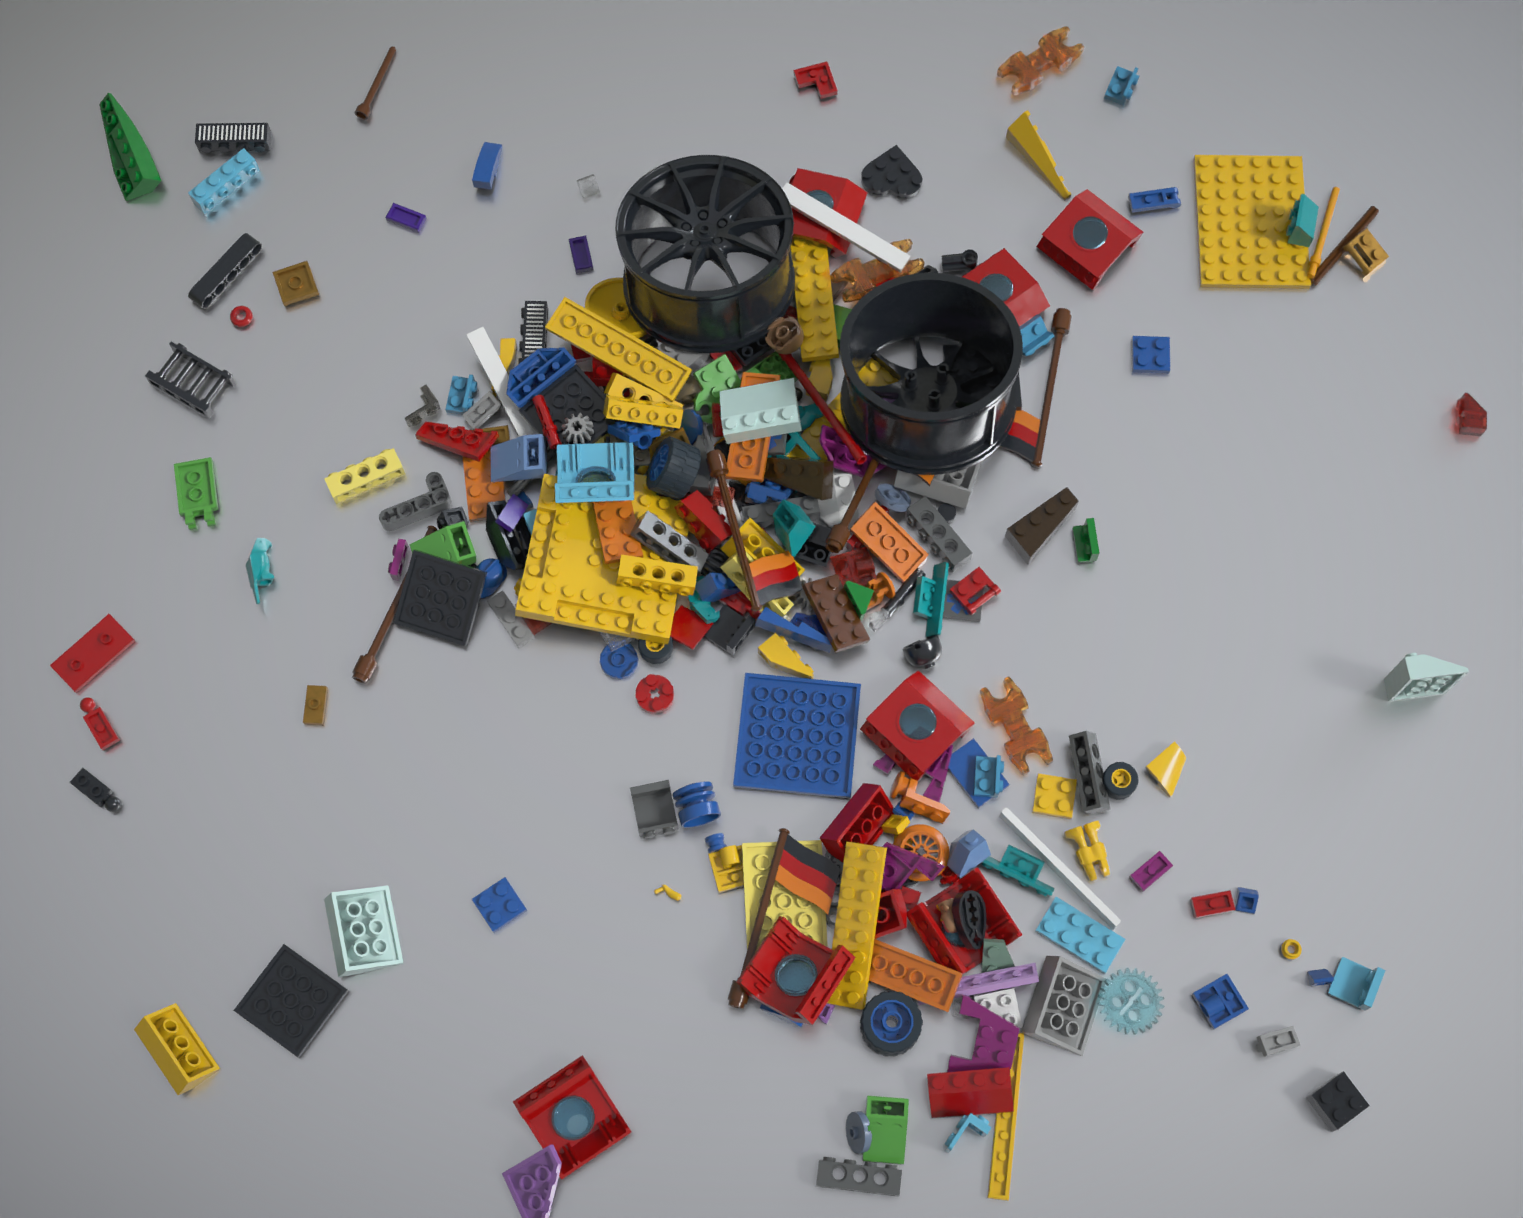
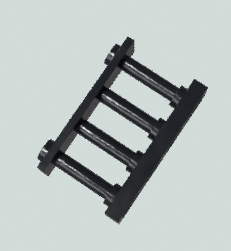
M171 341L169 345L174 353L159 372L153 373L149 370L145 377L151 385L210 419L214 414L210 403L225 383L233 387L235 386L232 378L233 375L227 370L221 371L187 351L188 349L180 343L175 344ZM180 356L189 361L174 381L169 382L165 380V376ZM195 365L204 369L189 390L184 391L180 389V385ZM210 374L219 378L204 399L199 400L196 398L195 394Z

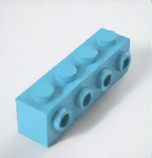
M243 148L189 191L188 194L193 204L205 215L260 171L256 160Z

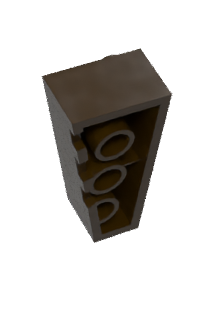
M768 455L764 479L820 500L831 499L834 460Z

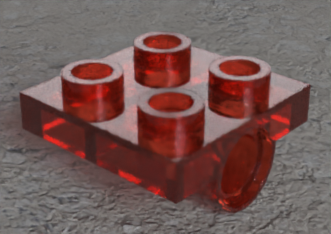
M867 547L830 557L834 573L838 575L843 587L846 581L866 587L869 581L877 579L873 559L869 555Z

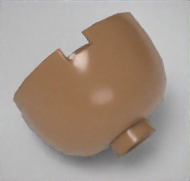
M780 317L767 329H770L766 341L779 354H791L802 345L804 332L798 321L793 317L785 319Z

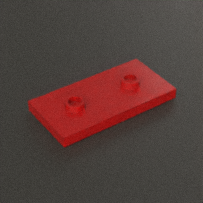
M108 614L50 666L77 693L130 647L135 640Z

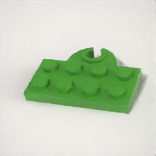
M726 354L693 373L702 389L693 400L695 412L699 411L703 405L709 408V413L706 416H701L702 422L706 424H713L712 403L720 404V391L740 388L741 380Z

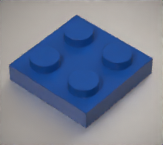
M1132 336V372L1169 374L1170 337Z
M506 877L472 898V901L493 933L527 911Z

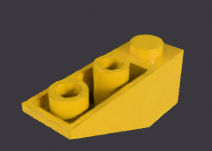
M830 360L812 361L809 372H811L809 380L827 402L833 382Z
M775 633L758 647V654L770 667L799 678H814L813 669L808 664L804 665L800 660V655L797 651H792L787 646L788 642L783 636L779 637Z

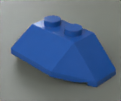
M564 347L538 348L510 371L507 396L518 408L523 407L533 397L537 396L572 368L576 360Z

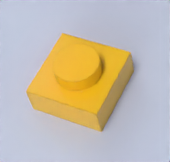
M893 814L882 825V829L885 833L899 835L910 824L908 816Z

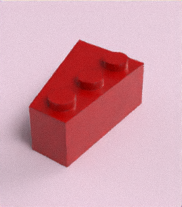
M696 490L681 500L674 508L678 516L687 524L689 531L698 539L700 546L709 553L731 537L732 533L730 525L724 521L726 517L723 514L718 515L712 509L714 505Z

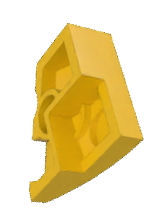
M1174 741L1145 767L1159 782L1158 786L1169 797L1174 793L1186 761V756Z

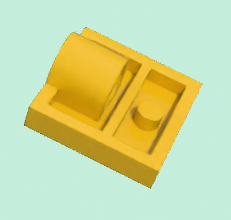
M742 845L727 846L717 852L708 854L718 893L744 887Z

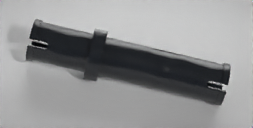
M917 568L895 592V596L889 599L881 608L884 615L888 613L887 617H890L898 606H902L905 598L916 587L917 577L926 576L920 568Z

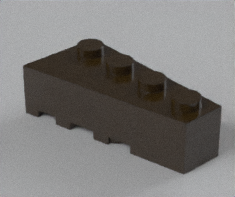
M1066 487L1007 528L1005 537L1028 565L1048 540L1052 538L1059 527L1075 511L1079 502L1078 499Z

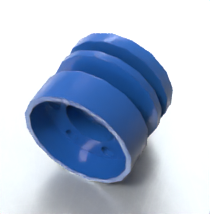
M711 782L692 783L673 792L672 796L676 801V808H684L678 812L681 827H697L710 823L721 816L718 802L710 801L715 797V792L711 791L713 790Z

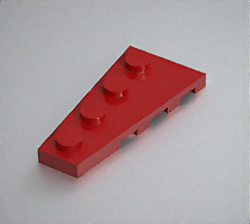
M426 421L415 434L416 439L478 462H480L499 437L498 431L491 430V433L477 428L475 430H467L463 426L452 428L448 427V424Z

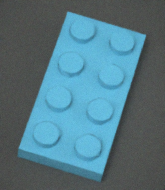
M1055 897L1035 932L1103 974L1107 972L1125 941V938L1058 897Z

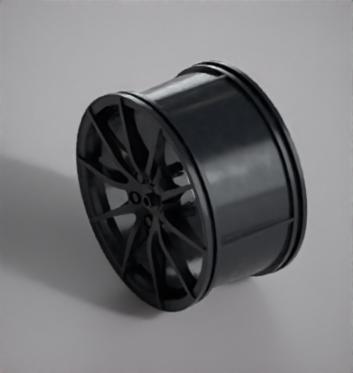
M695 155L672 160L654 168L642 176L627 192L618 209L615 225L616 241L624 262L623 292L630 314L640 328L648 335L669 347L686 352L721 353L735 350L757 341L770 331V329H767L776 319L784 317L790 307L795 290V272L789 253L793 239L794 219L792 208L785 192L770 175L760 168L736 158L720 155ZM754 231L766 239L774 247L776 253L774 254L740 238V236ZM655 240H660L673 244L641 268L638 260L651 243ZM744 252L767 260L769 264L758 274L739 284L727 261V254ZM678 258L691 260L685 289L672 287L650 275L654 269L670 260ZM708 260L721 268L732 283V287L719 290H691L695 275L703 263Z
M916 273L897 277L875 287L864 295L848 314L840 338V355L845 373L840 395L841 414L846 429L855 443L866 454L883 465L895 470L918 475L953 473L971 467L991 455L1006 439L1016 414L1015 380L1021 365L1023 342L1019 325L1009 307L986 287L969 279L944 273ZM919 337H941L955 340L959 343L947 360L933 366L923 356ZM913 338L917 368L908 369L894 364L881 356L878 350L891 343ZM964 345L977 350L993 364L990 369L979 373L952 375L949 373ZM871 357L899 381L885 386H866L858 376V373L864 362ZM997 374L1001 378V383L981 400L962 391V389L973 386ZM882 398L896 399V400H895L894 402H892V403H889V402H887L886 400H884V399H882Z

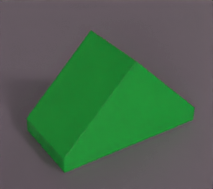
M846 581L844 589L860 620L863 621L874 590L851 581Z

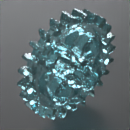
M1126 968L1124 974L1121 970H1118L1117 976L1112 973L1110 975L1111 980H1104L1107 986L1100 987L1104 992L1098 995L1099 998L1103 999V1001L1098 1003V1006H1104L1100 1014H1107L1104 1021L1111 1020L1110 1027L1117 1025V1032L1124 1028L1126 1035L1130 1030H1132L1133 1035H1136L1138 1029L1141 1033H1144L1145 1027L1150 1030L1153 1028L1151 1022L1157 1024L1159 1021L1156 1017L1162 1016V1013L1158 1011V1009L1165 1007L1159 1004L1160 1001L1164 1000V997L1158 996L1162 989L1155 988L1158 982H1150L1152 975L1147 978L1144 977L1145 971H1142L1139 975L1137 968L1132 973H1130L1129 968ZM1126 982H1129L1133 985V992H1129L1125 989ZM1139 987H1141L1142 991L1134 999L1133 1004L1126 1009L1123 1015H1120V1011L1127 1005L1129 999L1135 995ZM1142 995L1149 998V1005L1141 1002ZM1112 999H1120L1121 1007L1114 1006ZM1129 1011H1134L1137 1014L1136 1021L1129 1018Z

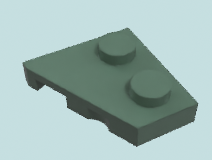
M983 939L981 973L1015 967L1004 940Z

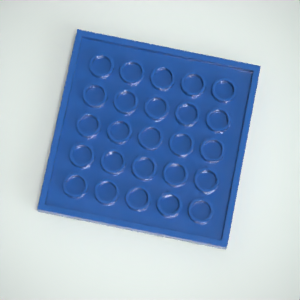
M745 673L733 787L851 799L861 684Z

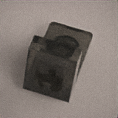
M427 385L420 388L422 393L420 398L425 405L405 417L408 427L420 424L424 418L433 416L441 409L438 400Z

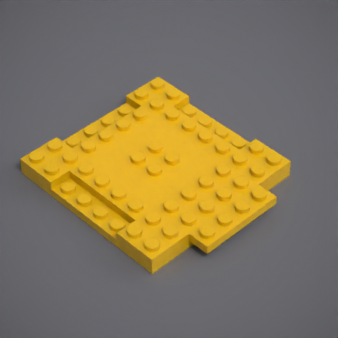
M599 473L587 475L582 478V481L580 480V482L613 481L609 476ZM544 474L515 616L668 644L677 593H663L655 589L643 590L636 586L624 587L621 584H617L620 562L604 563L592 502L556 503L555 483H557V476ZM634 474V500L631 501L636 522L640 516L649 511L664 523L670 525L675 531L687 537L688 526L678 516L674 508L681 500L656 495L657 492L649 490L647 487V476ZM641 543L643 558L666 561ZM634 572L637 576L642 575L640 572ZM653 575L656 579L661 578L659 575ZM672 578L675 582L680 581L678 578Z

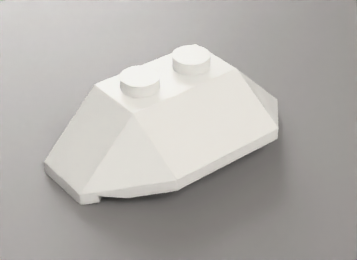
M833 467L832 498L826 500L818 499L820 519L831 528L833 525L841 523L855 494L851 473ZM858 507L850 521L848 529L859 518Z

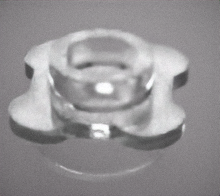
M954 998L952 1001L954 1003L951 1010L952 1016L968 1019L970 1016L959 1014L962 999Z

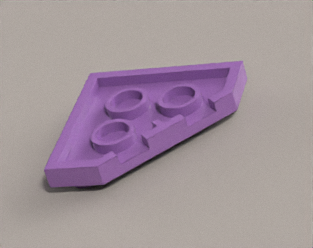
M553 1144L502 1173L522 1218H549L562 1165Z

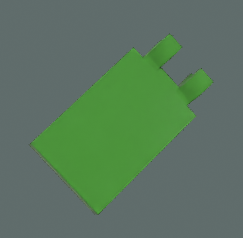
M212 458L174 464L179 514L181 517L185 516V524L188 525V529H197L195 517L203 515L208 526L216 525L213 511L219 509Z

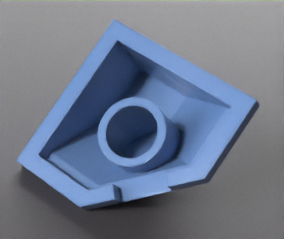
M974 829L963 833L951 842L948 868L959 878L963 877L991 855L986 840Z

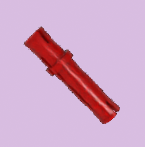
M537 395L532 398V401L543 427L542 432L548 439L550 449H557V445H562L557 434V426L552 421L544 396Z

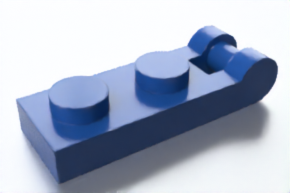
M1171 187L1129 193L1128 199L1131 212L1180 207L1181 200L1177 196L1179 194L1178 188Z

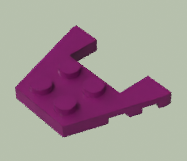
M919 726L908 737L922 740L929 737L932 732ZM953 745L925 773L933 780L923 796L939 803L954 748ZM884 755L881 759L874 762L873 767L889 775L896 763L888 755Z
M886 842L882 846L886 847L887 851L881 893L892 889H900L916 868L933 881L945 866Z
M963 995L959 1014L980 1018L972 1059L951 1054L947 1072L1006 1067L1011 1069L1020 1028L990 1011L982 1004L972 1000L969 996Z

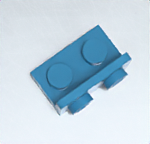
M1117 66L1104 98L1124 106L1126 99L1130 100L1132 96V85L1136 86L1139 75H1137L1139 68L1135 67L1132 72Z
M1040 315L1034 316L1019 327L1023 342L1022 355H1032L1036 349L1046 345L1054 337L1052 332L1047 331Z
M469 374V378L452 376L445 409L447 413L463 415L474 405L472 395L477 390V381H475L473 375Z
M1001 755L996 757L976 756L974 796L997 798L999 792L1003 791V780H1000V773L1004 772V761H1001Z

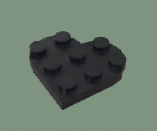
M897 145L868 163L861 172V183L870 194L885 195L891 193L895 197H907L908 199L920 191L923 181L919 170Z

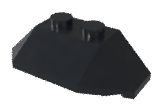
M505 500L488 502L486 532L499 563L513 570L525 569L531 535L524 518H520L510 533L495 522L507 502Z

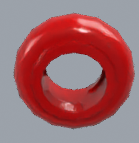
M237 306L230 313V320L237 327H245L253 319L252 311L246 306ZM239 314H246V317L244 319H236Z

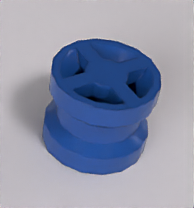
M723 833L713 834L705 838V842L709 846L708 853L717 852L721 848L727 847L723 841Z

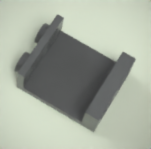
M669 780L630 787L640 837L649 839L655 837V834L663 833L664 835H669L678 830Z

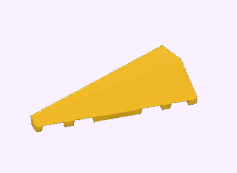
M1027 110L1008 127L1006 138L1052 188L1066 200L1071 197V192L1062 183L1064 181L1063 177L1058 176L1054 168L1057 165L1045 142L1042 141L1036 132L1038 130L1037 126H1032L1029 120V115L1031 114Z

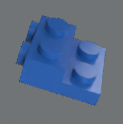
M764 479L763 482L752 481L747 484L745 494H748L747 497L752 498V501L756 503H765L770 497L774 501L781 502L794 492L791 488Z

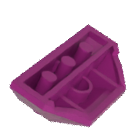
M822 425L819 442L827 459L834 460L833 467L863 478L872 457L864 452L867 460L863 464H857L835 430ZM879 462L874 474L887 466Z

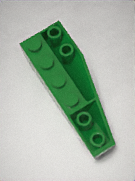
M107 93L99 104L113 172L125 201H130L153 192L160 184L161 178L151 154L134 123L111 93Z

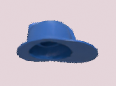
M485 559L476 567V569L487 572L480 598L492 595L507 577L506 566L499 563L498 559Z

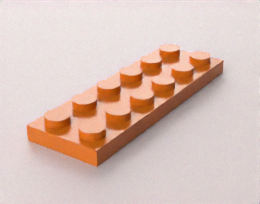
M743 372L740 388L779 381L781 377L780 375ZM771 436L731 443L727 460L729 472L725 478L763 482Z
M874 939L869 981L893 991L902 992L913 999L949 1012L962 978V973Z

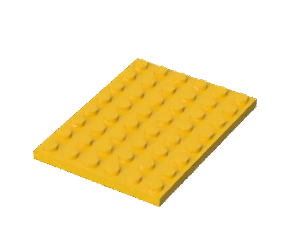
M1194 155L1200 287L1309 289L1311 287V280L1307 277L1310 268L1309 249L1305 246L1288 243L1289 236H1286L1287 227L1291 223V220H1289L1290 210L1293 209L1295 200H1299L1300 195L1305 194L1302 156Z

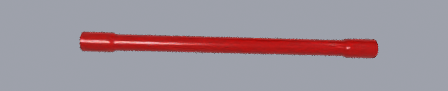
M779 354L849 449L857 464H863L867 460V456L859 445L854 442L795 361L792 354Z

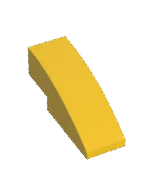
M500 338V355L498 356L509 375L510 371L514 368L517 343L515 338ZM492 386V387H491L492 393L494 394L495 397H498L497 394H496V392H495V390H494V388H493V386Z

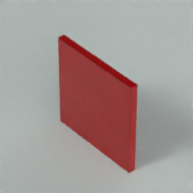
M681 605L674 613L670 636L675 641L693 650L714 622L707 624L696 612Z

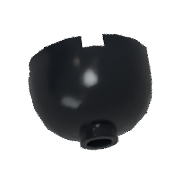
M938 634L905 646L903 652L908 662L913 666H924L927 669L936 665L934 661L940 658L942 646Z

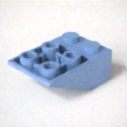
M543 434L523 435L491 447V482L543 478L544 474H547V443Z

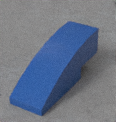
M484 142L472 178L474 187L492 189L493 180L498 169L502 144Z

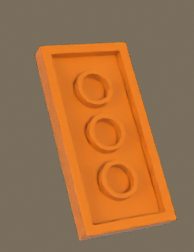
M491 447L480 462L463 456L470 522L486 520L488 502L506 501L504 481L491 482Z
M632 501L592 502L604 563L620 562L621 555L643 558L641 543L630 535L636 524Z
M873 502L848 529L901 582H905L929 555L876 502Z

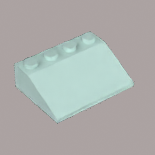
M794 378L720 391L723 435L727 444L802 431Z
M1407 654L1384 678L1388 700L1395 701L1446 694L1469 670L1467 667L1425 654Z
M389 886L331 892L324 899L338 977L356 975L403 964Z

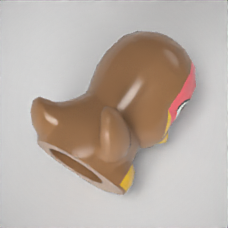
M954 898L936 905V908L941 912L940 921L948 933L957 932L952 914Z

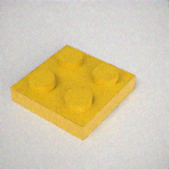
M1038 773L1032 813L1072 819L1077 780Z

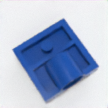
M617 421L615 424L608 426V433L628 443L633 442V445L638 448L647 449L652 443V438L661 436V429L651 424Z
M1228 974L1192 993L1213 1030L1249 1009Z

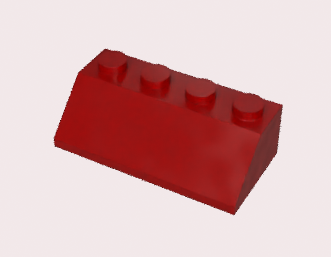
M863 783L820 836V840L826 850L842 863H844L846 842L873 845L883 833L882 825L894 814L892 811L894 807L881 785Z
M1010 1067L927 1074L932 1118L968 1116L970 1113L982 1115L1014 1112Z

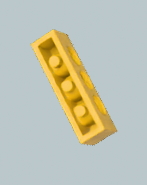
M612 373L604 391L607 395L623 397V390L629 388L630 395L627 398L640 399L641 396H645L647 401L683 407V404L677 401L671 402L660 393L617 373Z
M606 395L603 414L609 419L680 429L683 409L680 405Z
M621 555L617 584H621L624 587L636 586L643 590L655 589L663 593L674 592L682 596H689L694 594L698 567ZM634 572H640L642 575L637 576ZM653 575H659L661 578L656 579ZM672 578H678L680 581L675 582Z

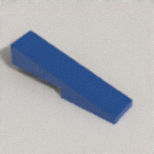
M767 607L764 608L757 618L755 624L757 627L828 653L832 650L828 638L804 622L797 627Z

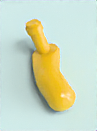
M663 884L662 887L654 890L655 894L664 890L668 897L676 901L681 899V894L672 890L667 885Z

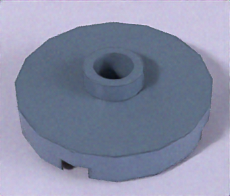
M886 483L880 484L877 487L875 497L885 507L898 512H905L910 507L911 499L904 490L899 489L898 491L894 489V485Z
M862 1111L851 1112L846 1120L848 1144L856 1154L867 1152L872 1142V1133L868 1131L867 1127L870 1125V1122Z

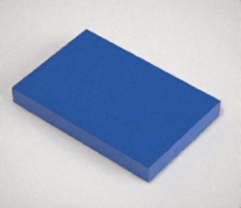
M973 738L952 753L948 770L976 807L980 808L991 800L992 797L974 796L976 756H988ZM1000 773V780H1003V790H1004V789H1006L1010 784H1009L1008 781L1004 778V776Z

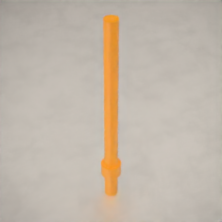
M1333 187L1315 251L1309 261L1310 268L1307 277L1311 279L1315 277L1316 270L1322 260L1320 258L1340 191L1338 187Z

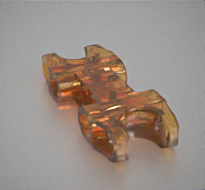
M1068 26L1053 30L1043 36L1038 42L1040 48L1028 56L1019 51L1010 56L998 68L997 75L999 78H1004L1008 75H1015L1019 78L1012 86L1011 92L1013 95H1019L1038 86L1043 80L1041 74L1051 67L1056 66L1059 70H1063L1072 65L1082 55L1085 48L1082 43L1070 47L1063 44V41L1069 36L1070 29Z
M911 239L894 241L890 244L907 253L912 249L913 242ZM855 258L831 273V281L833 283L848 281L853 285L842 293L844 303L860 300L869 291L874 289L876 284L889 278L894 279L918 273L924 268L925 262L922 258L909 260L900 273L877 258L864 264L859 258Z
M1008 676L1003 681L1007 692L1006 697L997 699L991 695L986 687L980 690V695L990 722L993 725L1002 722L1010 738V741L1004 743L1006 753L1020 773L1025 776L1030 771L1025 759L1026 755L1036 753L1040 755L1046 765L1053 762V757L1048 740L1042 729L1038 727L1031 730L1022 713V711L1029 709L1026 698L1021 689Z

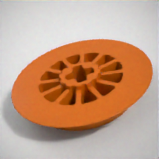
M924 824L909 826L897 835L893 842V845L903 849L906 846L913 850L911 852L916 854L918 853L915 850H919L920 847L924 848L923 851L926 854H923V857L945 866L937 876L945 870L948 864L950 854L948 843L945 837L931 826ZM919 836V844H917L913 837ZM921 836L927 837L924 844H922ZM931 839L933 843L926 846L928 840ZM911 840L915 847L908 844L907 841ZM934 845H936V846H937V849H938V850H929V849H930L931 847H933ZM937 853L938 857L935 858L929 854ZM917 868L908 878L914 881L930 880Z

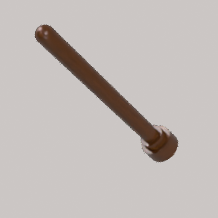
M394 46L389 48L364 102L358 105L354 112L360 119L367 120L371 113L369 106L395 55L396 48Z

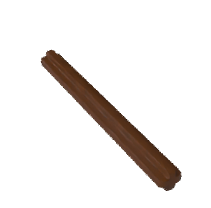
M1371 206L1322 262L1316 270L1315 277L1313 279L1309 278L1313 286L1320 282L1345 253L1343 247L1360 234L1377 216L1379 210L1375 206Z

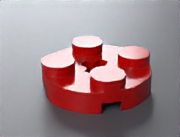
M649 674L636 687L637 703L647 713L656 714L661 711L664 712L670 708L674 701L673 686L663 676ZM658 690L660 696L654 697V699L651 698L650 692Z

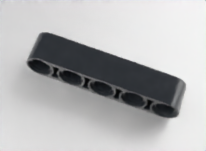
M248 233L243 234L192 287L188 298L201 308H207L256 257L262 249V244Z

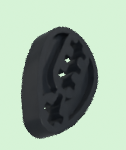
M973 890L961 891L955 896L952 903L954 924L961 941L967 949H980L986 931L985 903L978 892Z

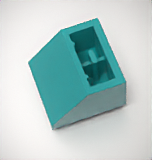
M1301 194L1299 200H1295L1293 209L1290 210L1289 220H1291V223L1287 227L1286 236H1289L1288 243L1310 247L1314 239L1319 207L1305 194Z
M784 499L773 513L776 536L789 553L795 557L816 526L800 506Z

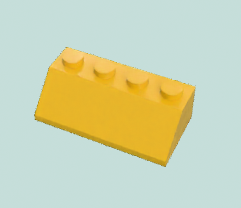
M751 518L739 528L745 551L754 561L762 557L785 552ZM733 536L720 548L728 557L737 552ZM795 561L800 577L805 569Z
M176 1003L144 1016L134 1028V1031L177 1095L195 1088L220 1069Z

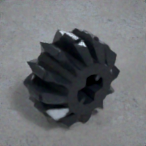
M718 548L713 549L701 569V574L706 576L709 573H722L723 570L720 567L729 557Z

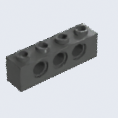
M926 496L907 508L906 518L912 526H916L920 537L929 542L931 550L942 558V563H949V568L952 572L971 560V550ZM928 518L931 522L923 523L921 519ZM939 532L942 534V537L937 538L933 533ZM945 547H952L954 551L948 552L945 550Z
M646 511L639 517L630 533L631 536L667 562L697 566V574L701 571L709 556L701 547L693 544L687 537L675 531L670 525L664 523L649 511Z
M1083 731L1069 735L1083 812L1096 814L1111 810L1108 793L1103 783L1104 773L1096 734Z
M823 1157V1160L818 1162L816 1187L895 1197L900 1196L902 1170H898L897 1165L885 1164V1168L877 1167V1163L873 1162L857 1165L855 1160L844 1159V1163L835 1162L836 1158ZM836 1168H841L844 1171V1177L840 1180L833 1177L832 1172ZM859 1170L864 1173V1181L857 1182L854 1180L853 1174L855 1171ZM882 1173L885 1176V1183L882 1185L877 1184L874 1181V1175Z

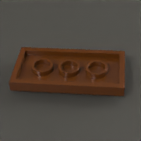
M837 574L805 583L802 586L835 653L866 644L870 641V637Z

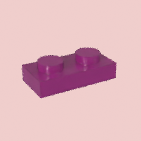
M398 539L397 545L393 546L392 555L394 558L393 562L389 563L388 573H390L394 581L401 580L409 547L404 539Z
M1159 851L1129 877L1143 892L1172 868L1173 865Z

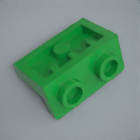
M1086 518L1084 525L1073 526L1072 528L1078 563L1097 561L1100 554L1094 518Z

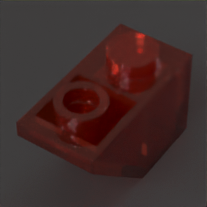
M1464 393L1457 400L1456 409L1459 410V416L1456 420L1459 434L1482 436L1487 430V411L1469 393Z

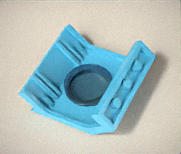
M633 442L557 445L558 476L557 483H555L556 503L634 500Z

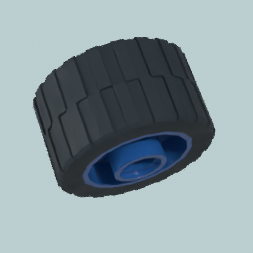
M669 436L659 444L649 464L646 478L648 489L674 500L682 499L689 492L697 476L701 462L699 448Z
M881 992L872 997L863 1009L860 1019L862 1038L867 1043V1046L877 1054H882L883 1056L904 1054L914 1046L921 1034L923 1025L922 1013L917 1003L902 992ZM892 1020L896 1026L889 1027L886 1021Z

